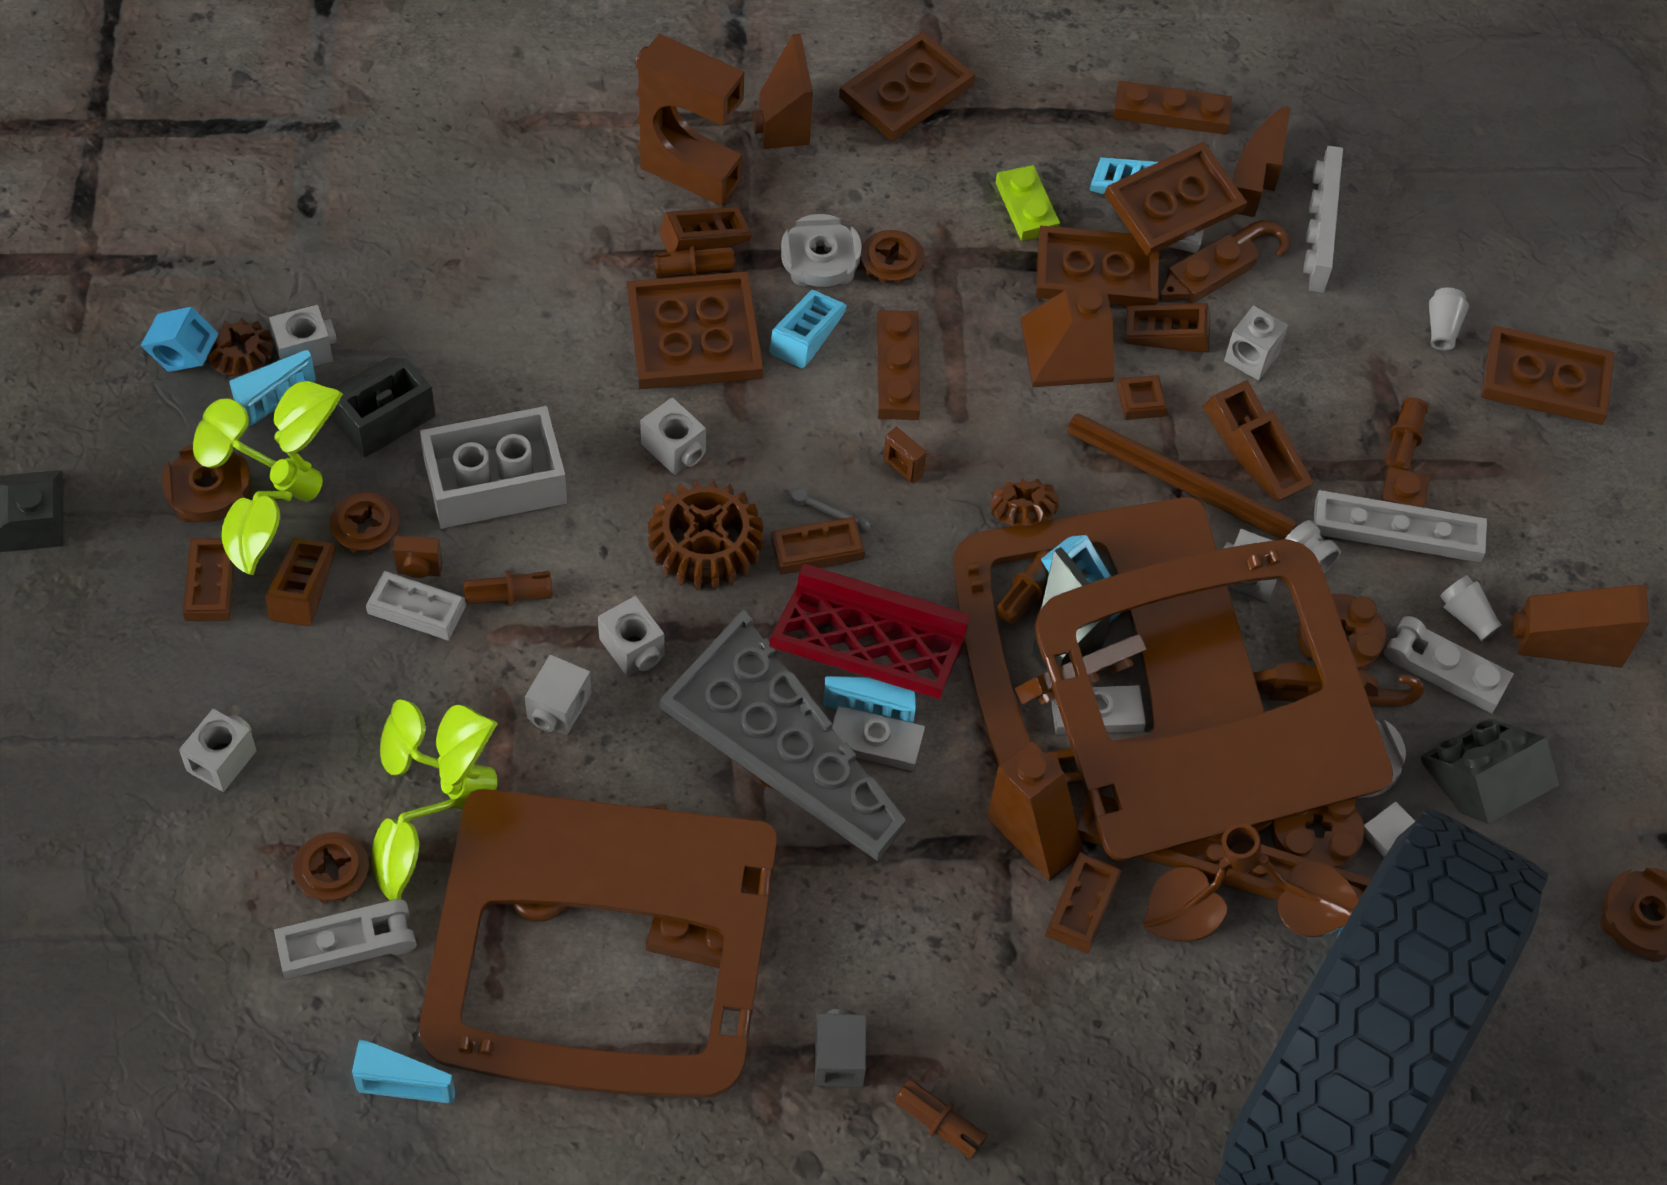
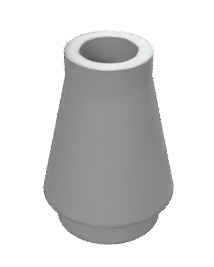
M1440 288L1435 291L1434 296L1429 300L1430 344L1435 349L1447 351L1455 347L1456 338L1469 309V303L1466 301L1467 296L1459 289Z
M1468 575L1456 581L1440 595L1446 603L1443 608L1473 631L1481 641L1490 637L1503 626L1497 619L1479 582H1473Z

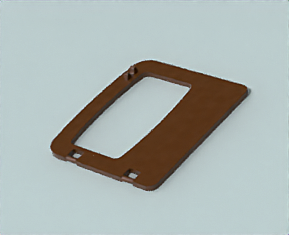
M1181 497L1051 519L1030 526H1010L986 530L969 535L959 543L953 557L958 608L961 612L971 614L964 643L978 703L999 766L1029 744L1031 740L1021 717L1003 654L992 594L991 569L1000 563L1035 558L1038 552L1042 550L1050 552L1067 538L1082 535L1088 536L1094 548L1103 549L1107 553L1116 575L1176 558L1217 550L1205 509L1200 501L1192 497ZM1227 586L1182 595L1129 610L1135 634H1140L1146 650L1141 652L1151 700L1154 729L1150 734L1115 740L1114 742L1145 741L1184 734L1264 712ZM1072 748L1044 752L1060 769V763L1075 761ZM1079 771L1065 774L1067 785L1082 782Z
M1281 539L1207 551L1156 563L1056 595L1049 599L1038 613L1035 623L1038 646L1052 681L1051 686L1085 792L1088 794L1095 815L1094 820L1103 848L1112 859L1126 861L1222 835L1233 824L1245 823L1255 826L1373 794L1385 789L1392 782L1393 768L1321 564L1315 554L1302 543L1290 539ZM1274 579L1282 580L1287 584L1321 678L1322 686L1319 692L1254 716L1184 734L1127 743H1116L1109 738L1077 642L1076 633L1078 629L1141 606L1213 588ZM1069 654L1076 677L1063 680L1056 656ZM1112 786L1119 811L1106 814L1098 789Z
M489 789L472 792L466 798L463 807L420 1017V1038L425 1050L438 1063L445 1066L505 1079L575 1090L686 1098H712L729 1091L740 1079L746 1061L751 1016L753 1013L769 894L777 850V834L774 828L766 822ZM745 870L761 872L758 895L742 893ZM493 904L570 906L651 916L718 931L722 934L724 942L707 1047L703 1052L692 1055L621 1053L539 1043L502 1036L466 1026L462 1022V1014L484 910ZM724 1010L740 1012L737 1036L720 1034Z

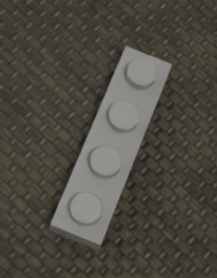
M1327 146L1323 161L1316 160L1312 183L1318 184V190L1314 189L1312 192L1309 213L1315 214V220H1310L1306 243L1313 245L1312 250H1307L1303 273L1310 274L1309 291L1324 293L1333 266L1343 148Z
M1321 490L1318 491L1315 499L1313 523L1320 529L1321 536L1480 563L1485 555L1487 518Z

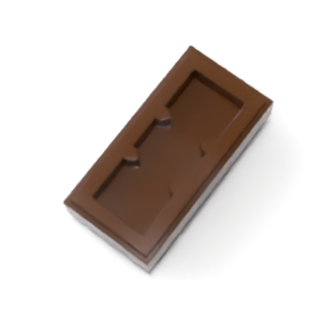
M855 516L771 531V542L780 575L799 572L804 564L821 568L864 560L865 549Z
M222 538L190 539L183 606L185 621H230L235 565L225 552Z
M1079 852L1045 936L1089 954L1123 869Z

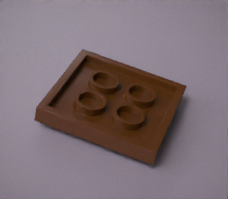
M748 271L627 281V296L639 389L763 379V364Z

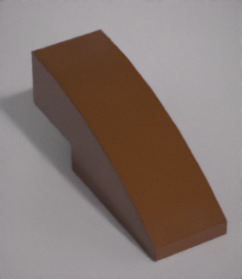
M1281 107L1271 115L1253 134L1240 156L1232 182L1245 198L1247 204L1243 211L1237 213L1239 215L1255 217L1263 189L1275 191L1283 163L1290 114L1289 107Z
M1248 380L1213 395L1202 406L1232 454L1257 484L1276 502L1314 484L1274 410L1266 414Z

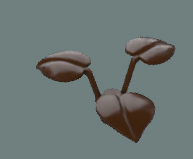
M1272 821L1255 826L1237 823L1228 827L1223 833L1222 847L1224 858L1219 861V870L1214 881L1209 885L1205 874L1191 867H1177L1164 873L1154 884L1150 893L1143 925L1151 934L1175 942L1197 941L1212 935L1221 927L1227 916L1228 908L1226 902L1215 892L1222 886L1227 871L1230 868L1239 872H1247L1253 870L1258 865L1262 866L1274 882L1285 890L1277 902L1279 917L1289 930L1304 937L1325 936L1343 928L1359 899L1349 882L1336 869L1322 862L1303 861L1296 864L1292 869L1290 882L1286 881L1270 863L1268 856L1262 854L1260 837L1257 831L1268 827Z

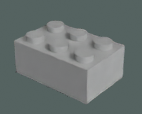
M547 406L420 430L425 466L440 529L567 504L565 471Z

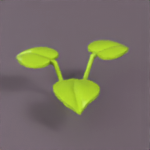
M304 381L294 384L284 393L274 413V423L280 429L275 434V440L279 443L280 448L291 458L280 459L277 462L238 440L249 425V416L243 405L232 399H220L208 406L204 412L203 420L197 426L193 441V452L196 460L205 467L216 468L223 465L229 459L233 448H236L271 468L270 480L273 482L274 487L279 490L258 491L254 494L253 500L247 498L238 499L224 519L222 526L223 547L229 559L243 572L254 575L259 559L269 547L276 534L280 521V509L274 499L290 502L292 497H295L303 502L313 500L320 492L323 482L321 473L312 468L311 463L303 460L297 452L312 441L343 396V393Z
M396 700L392 706L391 714L386 720L380 742V757L384 769L391 775H403L408 771L412 759L436 767L440 771L441 789L451 798L444 802L400 814L398 822L395 819L386 818L378 828L372 845L371 865L378 887L390 901L401 900L402 892L413 874L418 859V833L413 824L409 822L412 819L451 808L463 809L466 798L472 792L481 789H497L495 770L492 767L474 764L498 723L479 714L470 707L454 705L444 715L436 737V747L440 754L438 759L424 755L417 749L424 739L426 726L422 712L414 703L407 700Z

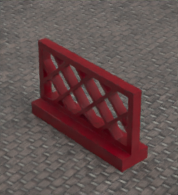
M804 564L799 572L797 586L771 635L769 647L941 699L954 664L962 652L971 614ZM803 610H804V611H807V612H811L812 614L806 615V614L803 612ZM830 623L835 629L833 632L820 634L815 626ZM845 623H846V624L853 625L854 627L848 628V627L845 625ZM803 629L808 638L797 639L785 635V633ZM872 636L877 644L863 648L857 639ZM888 637H892L897 640L890 641ZM845 642L851 651L839 652L833 650L830 645ZM914 649L920 657L906 661L900 652ZM929 649L940 653L932 654V652ZM887 655L893 664L881 665L875 663L873 658ZM929 668L936 676L937 681L920 677L915 672Z

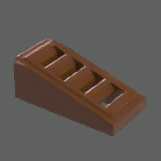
M739 207L665 212L660 229V237L667 252L690 250V246H694V250L724 248L750 241L752 233ZM728 222L731 229H726L723 223Z
M1208 303L1127 306L1125 342L1127 344L1188 352H1209L1211 319ZM1140 320H1147V330H1139ZM1156 322H1163V330H1156ZM1173 324L1180 325V329H1173ZM1190 326L1197 327V329H1190Z
M300 538L292 539L266 594L268 617L270 620L303 626L311 625L335 555V544ZM299 558H306V559H312V560H318V561H317V563H314V562L300 561V560H298V559H299Z

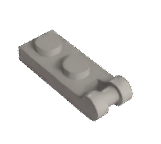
M1412 616L1403 617L1396 629L1398 636L1391 639L1384 649L1385 657L1399 667L1493 714L1514 673L1426 629L1419 619ZM1412 645L1424 650L1423 654L1421 655L1413 651Z
M399 899L274 929L285 980L386 954L401 955L411 952L416 948L417 943L413 930L408 929L406 922L410 917L407 902ZM388 925L389 932L375 935L373 926Z

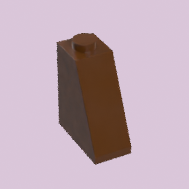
M1631 585L1529 596L1522 611L1515 612L1512 621V636L1518 638V655L1622 668L1649 624L1647 586Z
M1031 741L998 767L987 818L1050 881L1077 859L1079 852L1083 853V848L1065 773L1034 741Z

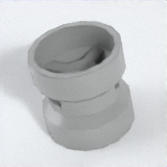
M1311 520L1298 525L1285 538L1302 543L1309 548L1321 564L1323 573L1332 567L1341 554V549L1333 541H1323V538L1320 536V529Z

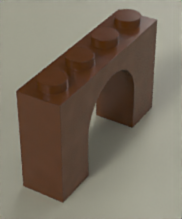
M659 33L649 47L644 46L641 49L636 60L639 77L636 95L639 97L637 123L640 124V139L638 141L640 167L649 173L722 206L741 181L742 154L696 132L685 122L676 106L724 126L744 100V71Z

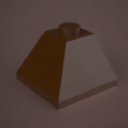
M801 33L791 36L759 93V110L752 111L753 130L755 134L761 133L764 149L810 145L813 89Z
M1106 287L1064 290L1021 317L1020 323L1032 387L1113 382V318Z

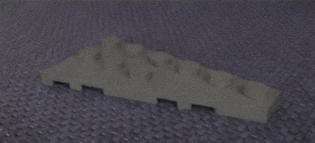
M743 609L660 698V709L878 861L904 830L906 819L877 781L867 775L857 762L854 751L847 742L843 743L832 729L831 721L795 674L788 672L775 655V649L769 647L770 642L768 639L762 638L752 625L753 620Z

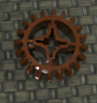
M696 479L693 489L688 490L679 484L676 495L665 493L662 499L663 504H655L653 518H650L648 522V534H650L648 537V548L650 552H653V560L656 566H663L666 578L677 574V581L680 586L688 580L694 581L697 591L703 583H710L716 591L720 580H725L732 586L734 581H736V574L746 577L750 571V565H756L759 560V551H761L764 545V536L762 535L764 524L761 517H758L756 504H748L745 492L734 495L731 483L723 490L718 489L714 479L709 487H701V484ZM732 526L740 535L735 543L729 540L728 529ZM677 527L683 530L684 540L679 544L672 536Z

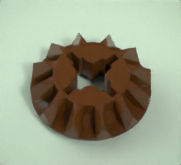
M897 230L880 231L871 235L862 245L860 265L866 268L868 277H878L881 284L889 280L894 281L898 286L904 279L913 281L916 273L922 271L924 250L917 239L905 232ZM895 250L898 251V260L888 265L886 259L894 255Z
M241 317L238 323L229 324L224 320L222 328L216 330L219 335L207 359L214 369L230 376H243L260 369L268 363L273 354V341L269 330H264L258 320L253 323H247ZM236 339L242 344L245 343L246 354H243L237 347H233V340Z
M1022 478L1017 483L1005 482L1004 488L994 490L993 499L990 500L991 512L998 520L1006 524L1030 526L1051 518L1058 510L1059 498L1058 494L1054 492L1053 485H1042L1040 479L1025 482Z
M361 492L350 495L336 505L330 517L331 534L336 539L338 546L349 548L353 554L358 550H367L372 555L376 548L381 546L389 548L390 541L394 535H399L400 516L398 509L390 499L381 494ZM370 514H372L374 527L368 526L365 532L360 534L357 523L363 524L366 518L369 519Z
M337 832L324 833L313 837L300 848L294 860L293 874L296 884L307 898L318 899L324 905L328 901L333 900L345 902L347 897L355 891L361 892L362 884L366 876H369V859L363 845L352 836ZM329 855L331 861H334L336 866H342L338 869L339 876L337 881H334L333 878L331 879L328 873L320 874L325 871V856Z

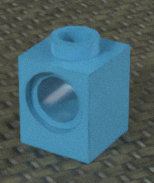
M191 306L157 314L141 347L168 372L202 366L219 333Z

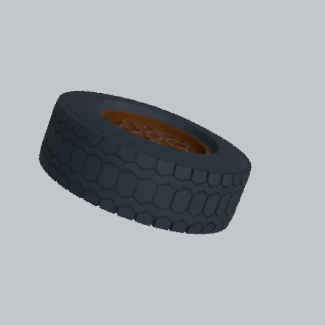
M1426 807L1420 818L1403 831L1392 844L1294 1013L1226 1139L1222 1166L1215 1183L1217 1185H1392L1451 1085L1512 973L1537 921L1542 891L1549 874L1530 860L1450 816Z

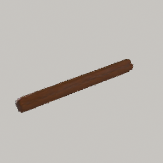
M1079 413L1072 417L1068 425L1067 432L1070 435L1279 539H1285L1297 527L1295 520Z

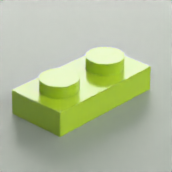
M1034 165L997 172L995 183L1021 242L1038 238L1040 225L1060 227L1058 217Z

